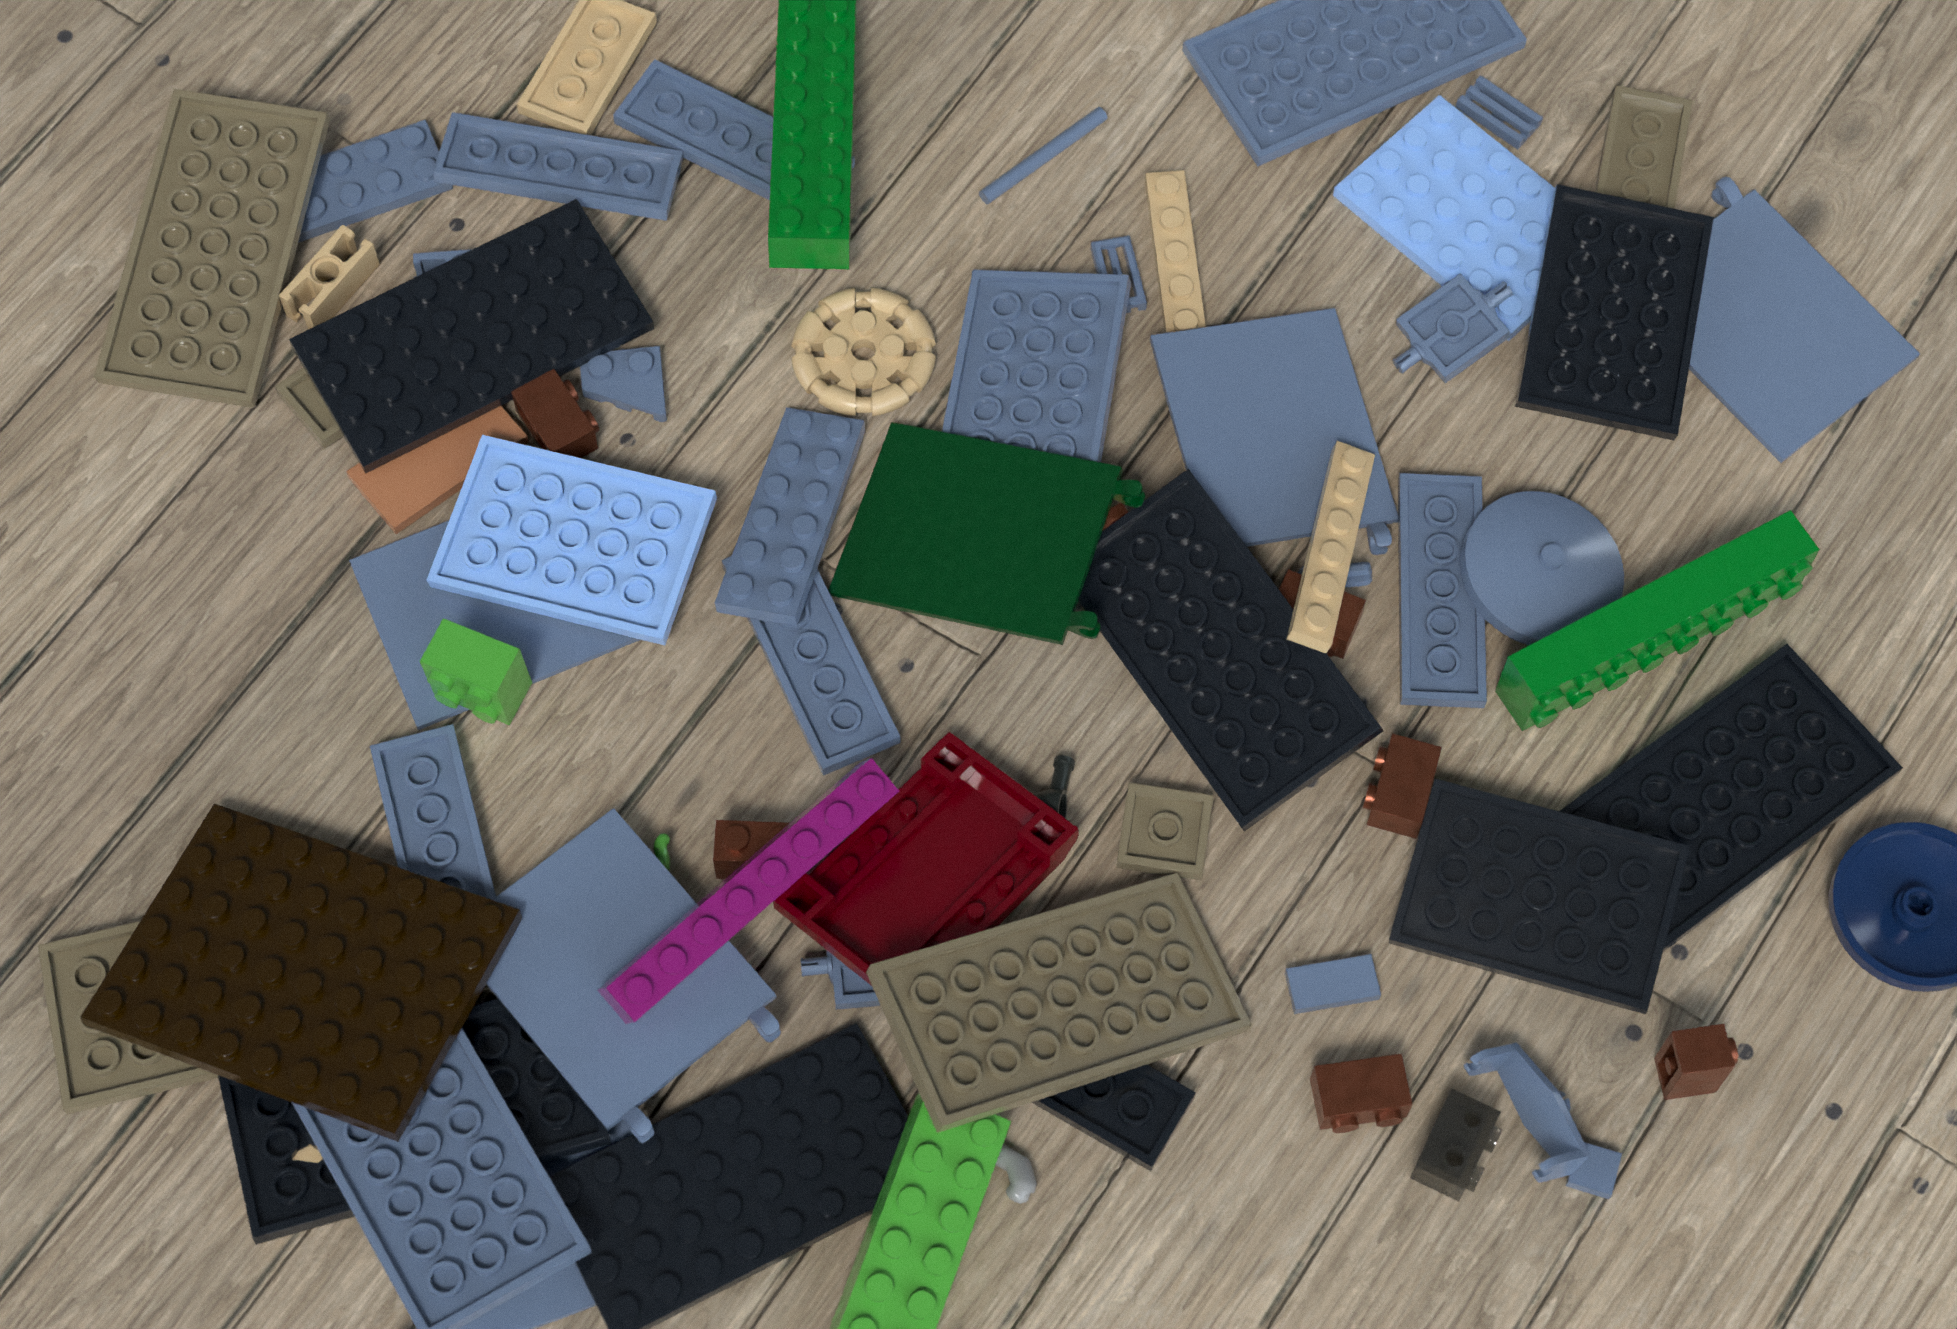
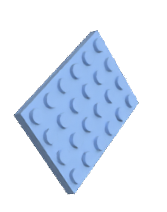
M1439 95L1335 186L1333 196L1441 286H1444L1460 273L1474 289L1482 292L1484 295L1500 285L1501 282H1505L1507 287L1509 286L1512 290L1513 296L1496 306L1495 311L1497 317L1510 331L1508 341L1531 321L1555 188Z
M482 435L426 581L432 588L665 646L712 515L717 495L715 490Z

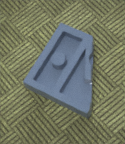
M660 346L613 350L603 355H598L580 366L583 397L601 403L610 402L616 408L628 412L636 409L652 414L656 421L667 422Z

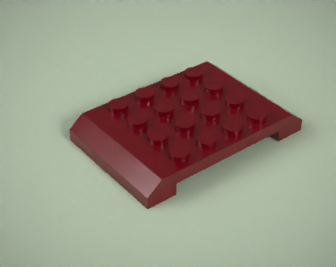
M948 732L921 758V768L898 789L899 792L860 825L809 875L805 873L773 901L774 909L870 985L871 982L866 971L871 964L997 927L1064 861L1078 839L1079 828L951 732Z

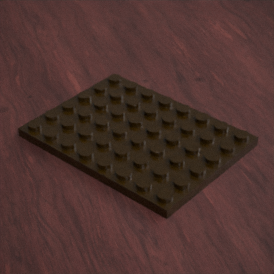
M214 803L80 1018L87 1027L399 1142L519 926L522 915L520 909Z

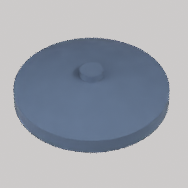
M1523 491L1503 496L1488 505L1469 527L1462 543L1460 553L1461 576L1471 602L1483 618L1494 628L1520 643L1531 645L1622 597L1624 587L1623 563L1612 536L1592 513L1565 497L1541 491Z

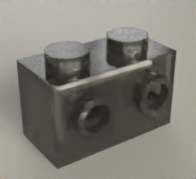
M1451 1088L1410 1178L1458 1202L1466 1189L1474 1193L1485 1169L1477 1164L1483 1150L1492 1153L1503 1130L1495 1126L1501 1111Z

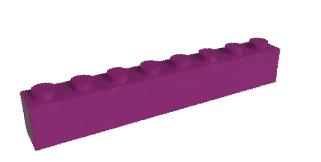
M872 758L857 764L602 985L598 992L626 1024L636 1022L896 795L899 790Z

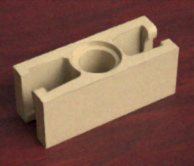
M341 225L280 293L279 298L285 315L298 322L302 317L298 312L302 313L308 329L333 318L380 265L374 244L364 239L360 243L361 248L357 251L354 241L355 233ZM350 254L353 255L348 261L344 262ZM336 278L333 281L324 282L327 279ZM313 298H315L314 301L311 303V305L308 307L307 304H308Z

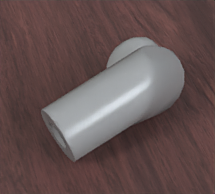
M1003 1144L996 1166L1008 1173L1010 1185L1006 1189V1194L1008 1198L1016 1203H1025L1028 1201L1030 1193H1035L1037 1186L1032 1164L1027 1157Z

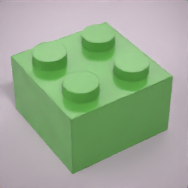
M444 618L419 661L437 701L450 708H457L458 705L472 710V713L477 718L494 724L497 720L510 726L532 684L519 648Z

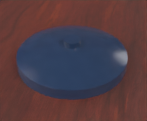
M1900 822L1879 827L1857 840L1836 867L1829 889V912L1833 928L1840 943L1850 957L1861 968L1877 979L1901 989L1919 992L1941 991L1957 986L1956 833L1926 823Z

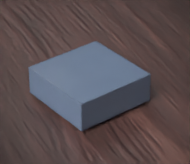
M1585 1143L1591 1156L1574 1174L1568 1175L1566 1186L1610 1199L1622 1153Z

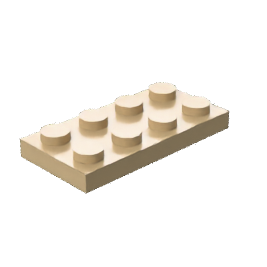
M579 0L518 101V113L562 131L591 135L657 23L656 13L622 0Z

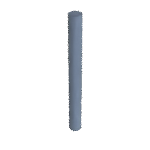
M1097 107L979 191L982 201L987 205L1102 124L1107 120L1106 112L1101 107Z

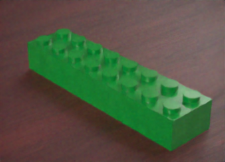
M778 0L768 225L769 268L849 270L856 0Z
M1790 510L1508 656L1495 692L1521 731L1534 725L1537 728H1542L1554 721L1559 715L1558 712L1570 706L1573 710L1581 708L1590 702L1594 694L1604 688L1608 691L1615 690L1628 681L1629 675L1639 670L1646 673L1658 667L1664 661L1665 656L1675 651L1680 655L1691 650L1698 644L1700 638L1709 633L1713 636L1722 634L1734 624V620L1744 615L1747 618L1758 615L1767 608L1768 602L1778 597L1786 600L1794 596L1802 589L1803 585L1801 583L1805 576L1812 571V563L1820 549Z

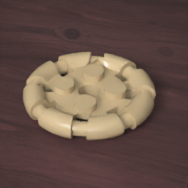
M872 287L870 292H855V288L844 289L821 299L816 310L813 312L807 311L801 318L791 345L795 349V355L791 359L793 369L798 381L807 394L813 393L819 398L818 403L831 411L856 417V413H872L873 417L893 412L910 402L909 397L913 393H920L932 375L936 361L932 348L936 342L931 326L919 309H911L908 306V300L896 293ZM856 308H871V313L868 311L856 312ZM897 318L903 322V325L898 330L891 325ZM829 319L836 324L830 331L823 325ZM866 347L873 350L875 354L868 360H859L853 356V353L859 348ZM904 350H916L913 356H904ZM823 351L824 357H814L811 355V352ZM897 377L903 381L899 385L891 384ZM831 378L836 385L828 386L825 382ZM856 388H872V397H856Z

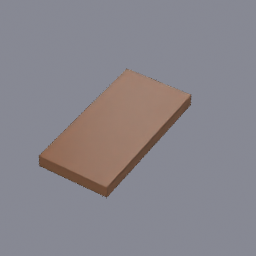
M500 406L366 474L359 463L346 471L350 481L392 531L398 534L461 490L482 435L526 445L529 441L523 430Z

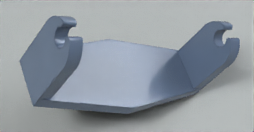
M1518 1043L1482 1050L1470 1057L1472 1063L1464 1064L1463 1067L1469 1076L1498 1071L1523 1125L1550 1156V1158L1539 1164L1541 1169L1532 1171V1175L1537 1182H1545L1572 1175L1591 1156L1570 1115L1571 1106L1569 1098L1563 1100L1566 1094L1555 1088Z

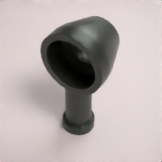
M1059 755L1054 759V773L1050 790L1034 793L1033 795L1066 819V793L1075 761L1069 756Z

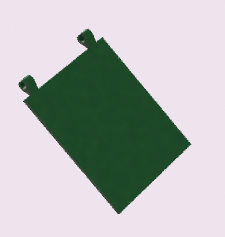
M891 422L828 591L833 597L1059 645L1064 644L1068 631L1088 639H1095L1101 629L1100 623L1097 622V615L1089 611H1075L1113 499L1127 506L1139 508L1144 502L1145 492L1142 491V483L1137 480H1120L1123 472L1122 466Z

